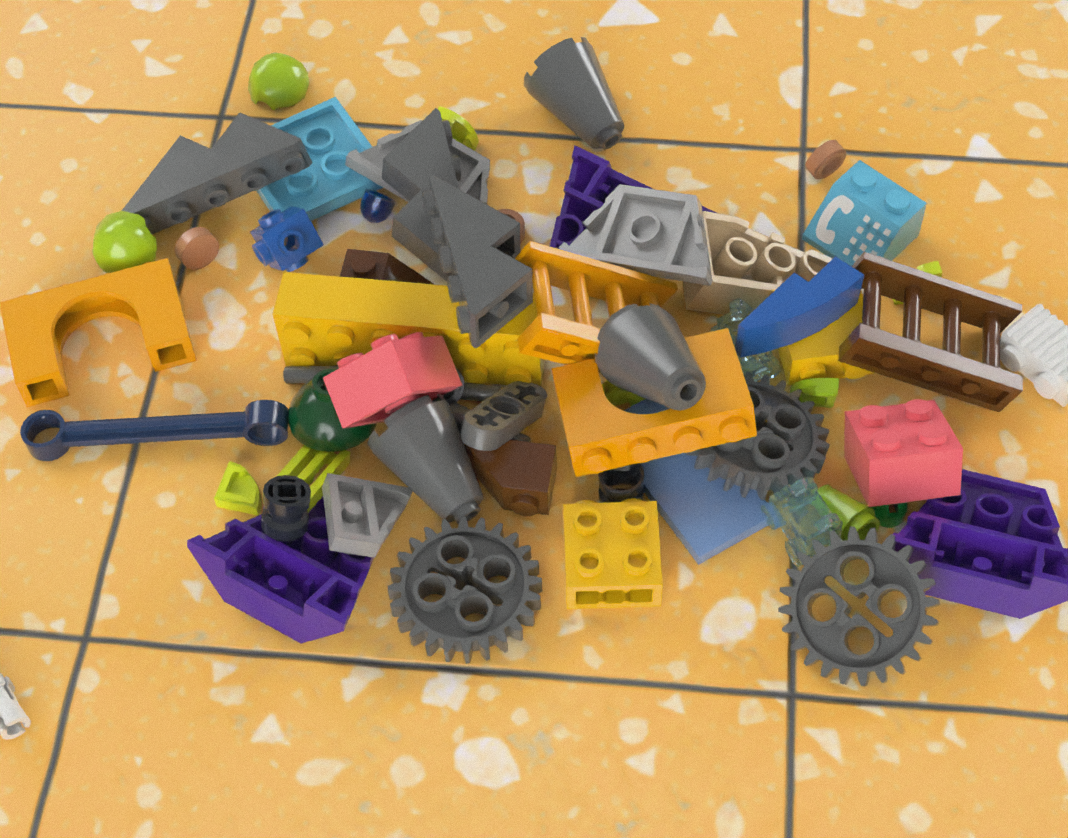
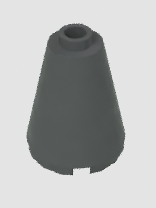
M581 37L582 42L575 43L573 38L564 39L539 55L534 61L538 68L532 76L528 72L524 76V87L535 100L591 148L609 149L622 138L621 133L624 129V122L595 50L584 37Z
M650 304L651 306L627 305L611 315L600 329L597 337L600 344L598 355L595 353V362L601 374L614 386L671 409L686 410L694 406L704 394L706 381L673 316L655 304Z
M437 394L436 402H433L429 395L406 404L384 420L388 429L380 437L375 430L373 431L367 443L372 453L440 518L446 519L448 523L456 521L459 525L462 516H465L468 522L481 511L479 504L483 501L484 496L465 445L460 438L461 434L450 405L442 394Z

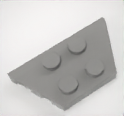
M422 120L406 126L400 133H391L378 139L376 146L359 153L357 149L350 151L346 156L345 165L409 202L382 179L383 158ZM452 138V145L448 146L451 157L457 156L460 163L461 181H457L459 190L487 204L490 160Z
M619 184L605 199L604 205L598 210L593 211L583 222L586 229L570 245L564 242L559 247L560 250L655 277L711 286L712 283L702 204L696 195Z

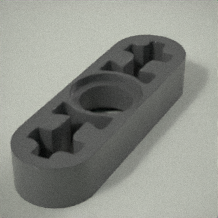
M521 381L510 383L465 414L460 435L461 440L469 447L477 450L492 451L498 449L542 417L547 392L541 386L534 383Z

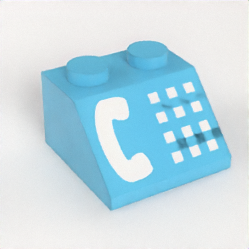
M859 160L833 183L804 231L802 240L824 255L831 258L836 256L850 266L856 262L863 252L881 256L892 261L919 236L927 203Z

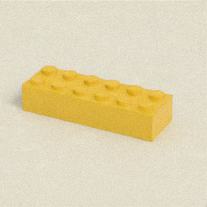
M283 272L272 315L285 366L337 365L339 360L356 353L365 355L372 351L371 343L384 336L397 334L398 339H401L407 335L422 332L424 337L443 336L455 367L462 373L464 381L467 383L509 385L512 382L521 381L542 386L545 359L519 353L517 339L537 317L534 293L533 302L478 348H474L471 345L468 333L460 334L456 316V307L460 305L459 302L451 303L448 286Z

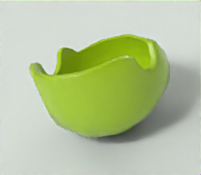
M277 52L264 55L255 62L248 81V91L251 100L255 104L262 101L272 110H277L279 107L294 106L305 98L309 87L308 72L304 65L289 55Z
M119 211L106 215L97 224L92 253L97 264L105 273H112L155 261L157 251L156 236L150 233L142 216Z

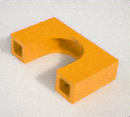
M168 258L146 262L135 267L105 273L97 277L63 284L59 287L29 295H21L17 298L0 302L14 381L26 407L70 396L62 362L63 347L69 336L78 327L96 318L108 316L121 317L137 324L142 330L145 346L155 372L197 361Z
M725 328L685 338L706 381L705 391L701 399L694 406L686 410L669 408L658 413L634 414L615 407L604 394L595 358L551 368L575 476L580 477L601 473L610 469L645 463L654 459L689 453L698 449L737 442L757 436L754 405L729 329Z

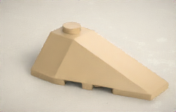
M703 211L712 283L711 286L683 281L686 310L722 315L750 314L772 294V290H776L793 273L809 282L833 258L813 249L803 252L784 244L785 237L774 232L769 237L748 228L749 222L737 216Z

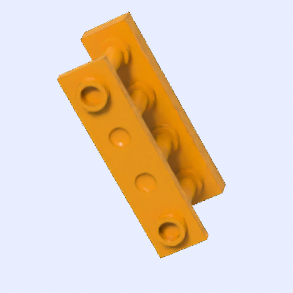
M529 241L515 257V260L532 269V286L537 317L517 338L519 353L565 365L594 359L595 353L598 355L600 341L597 337L601 328L593 326L588 296L605 300L610 318L611 315L627 305L651 306L650 304H655L662 307L678 290L677 283ZM551 286L570 291L574 321L555 316Z

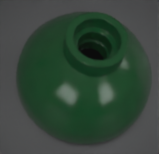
M325 369L318 372L312 380L305 383L298 390L289 406L288 421L291 433L303 445L319 451H343L358 446L370 437L377 423L342 428L323 377L337 369Z

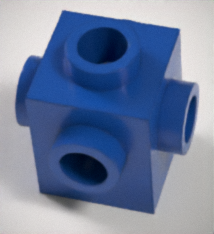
M293 206L282 212L280 209H275L265 214L258 220L260 226L250 231L256 242L252 245V249L259 261L265 267L269 265L271 268L280 271L286 269L287 272H291L302 267L309 261L307 256L324 245L305 210Z

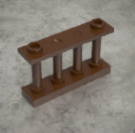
M863 252L852 265L853 268L864 274L861 289H864L862 323H859L839 346L838 361L995 412L1002 411L1023 391V376L1000 368V333L1022 312V304L867 252ZM881 295L904 303L902 337L880 329ZM921 309L943 315L942 350L920 342ZM961 322L982 328V363L961 355Z

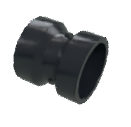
M641 463L598 473L599 503L622 502L631 498L643 500L645 474Z
M282 475L270 479L264 485L263 504L265 508L262 512L261 527L268 537L276 541L288 542L303 537L307 532L309 523L307 509L310 504L311 490L303 479L296 476Z

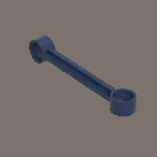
M256 400L249 403L243 412L65 422L63 417L56 411L40 410L25 419L20 429V435L30 454L40 461L56 460L62 457L70 447L238 437H244L247 441L260 446H275L283 443L288 438L289 409L278 401ZM48 428L60 429L52 440L45 443H33L35 437L41 431Z

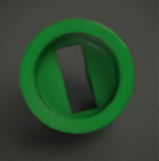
M908 502L894 504L896 512L889 513V505L870 508L874 510L875 517L880 522L879 526L892 528L904 521L908 510Z

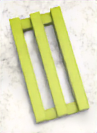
M304 445L277 476H296L303 479L308 485L314 481L310 486L311 497L309 508L307 509L309 513L323 496L322 485L327 473L341 475L350 464V451L343 450L335 454L334 452L315 450ZM324 464H328L326 469L314 481V476L316 475V473L323 467Z

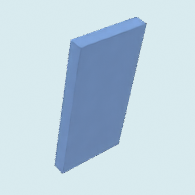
M645 399L624 411L634 414H652L667 410L669 407ZM681 453L641 463L645 474L643 485L645 495L650 501H657L658 512L698 565L775 522L776 513L766 500L759 498L756 490L750 489L746 498L741 497L740 486L733 485L727 492L724 491V479L719 477L709 482L707 480L710 472L708 467L703 469L694 468L697 456Z

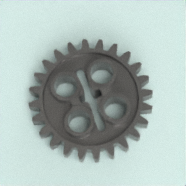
M746 372L744 378L754 405L757 436L737 442L698 449L686 453V455L697 456L694 465L695 469L707 467L710 469L707 478L709 482L719 477L724 479L723 490L726 492L733 485L740 486L741 497L746 498L750 489L756 490L761 500H765L768 490H772L779 499L784 497L787 487L797 494L800 492L803 483L812 484L815 474L820 473L825 462L830 444L826 442L829 429L821 427L824 415L811 414L815 403L813 401L801 403L799 401L802 392L800 389L791 393L784 391L786 381L782 380L776 386L770 385L769 376L764 374L760 382H755L751 373Z
M462 516L458 528L452 529L447 520L444 519L441 524L442 532L438 534L429 527L424 528L426 538L424 542L411 537L409 545L412 554L399 551L397 557L400 567L390 569L393 584L388 585V594L390 600H393L390 603L392 616L399 617L397 619L399 631L401 633L410 631L409 637L413 647L426 640L427 656L431 657L439 648L444 649L446 662H450L457 651L462 652L465 663L470 664L473 651L479 650L487 661L490 660L491 646L496 645L501 651L506 653L508 652V636L519 641L524 639L521 624L534 626L535 619L532 610L541 609V596L538 593L543 591L542 578L537 577L539 575L538 560H531V547L529 545L519 547V534L517 532L503 538L502 523H498L491 531L486 530L485 518L481 517L475 528L468 527L466 517ZM454 557L465 559L459 564L447 563L448 560ZM499 575L507 578L501 583L488 581L489 578ZM431 594H438L443 596L440 600L436 602H427L423 600L425 597ZM472 613H480L485 616L483 619L475 622L465 619Z
M850 527L848 540L842 541L834 530L830 531L831 545L825 547L816 539L812 540L816 554L811 558L804 553L798 552L797 556L804 567L801 571L789 568L786 570V573L796 581L794 587H780V592L792 599L791 604L779 607L778 612L791 615L793 621L786 624L782 631L784 633H798L799 638L790 647L792 651H800L807 648L809 653L803 664L810 667L821 660L823 664L820 676L824 678L831 675L835 668L839 669L840 684L847 685L852 672L857 673L861 686L868 685L870 672H875L878 679L882 683L888 682L887 668L890 666L904 675L906 670L902 659L905 656L918 662L922 659L914 648L916 643L931 645L933 642L922 632L924 626L939 625L937 619L926 615L927 609L940 605V600L925 596V591L936 585L934 579H920L918 577L927 566L925 561L922 560L909 564L908 560L914 549L908 545L899 552L894 551L896 537L893 534H890L882 544L878 543V534L875 528L869 530L865 540H860L855 527ZM856 559L866 561L869 566L867 579L858 585L848 584L844 578V568L846 565ZM832 576L858 599L868 595L869 599L865 605L893 630V635L886 637L859 614H855L850 618L848 614L852 610L851 605L825 583V578ZM893 591L903 593L907 600L905 612L896 618L886 617L880 607L882 598L887 593ZM823 595L832 596L837 606L836 613L828 621H817L812 613L814 601ZM857 628H868L873 633L874 645L866 654L857 655L849 648V636Z

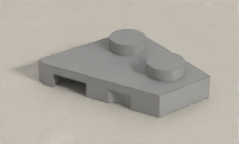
M327 473L322 490L329 550L375 558L407 506L412 490L409 487Z

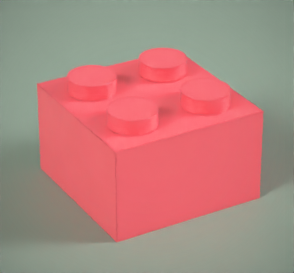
M416 332L401 339H398L397 334L377 339L371 343L372 351L365 355L356 353L337 362L339 369L323 377L342 428L384 422L392 413L418 398L429 395L433 401L437 399V394L445 395L462 386L443 336L424 337L422 332Z
M914 399L905 404L889 406L869 405L859 410L845 411L844 458L868 507L961 495L963 447L935 400Z

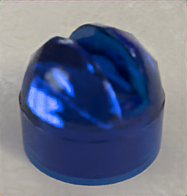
M366 189L361 199L360 210L363 217L369 222L380 223L391 215L396 201L382 193Z

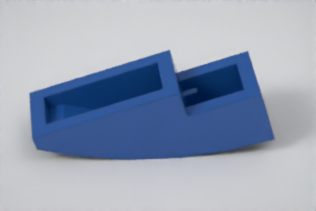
M836 256L809 282L793 273L738 325L735 343L737 355L745 357L793 344L819 332L838 320L858 303L864 274Z

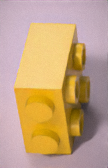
M860 291L858 303L838 320L813 335L778 348L788 386L810 378L858 379L865 375L874 374V372L838 361L839 346L859 323H862V291Z
M631 498L622 502L598 503L593 500H581L575 504H563L567 609L661 606L663 582L657 501H643Z

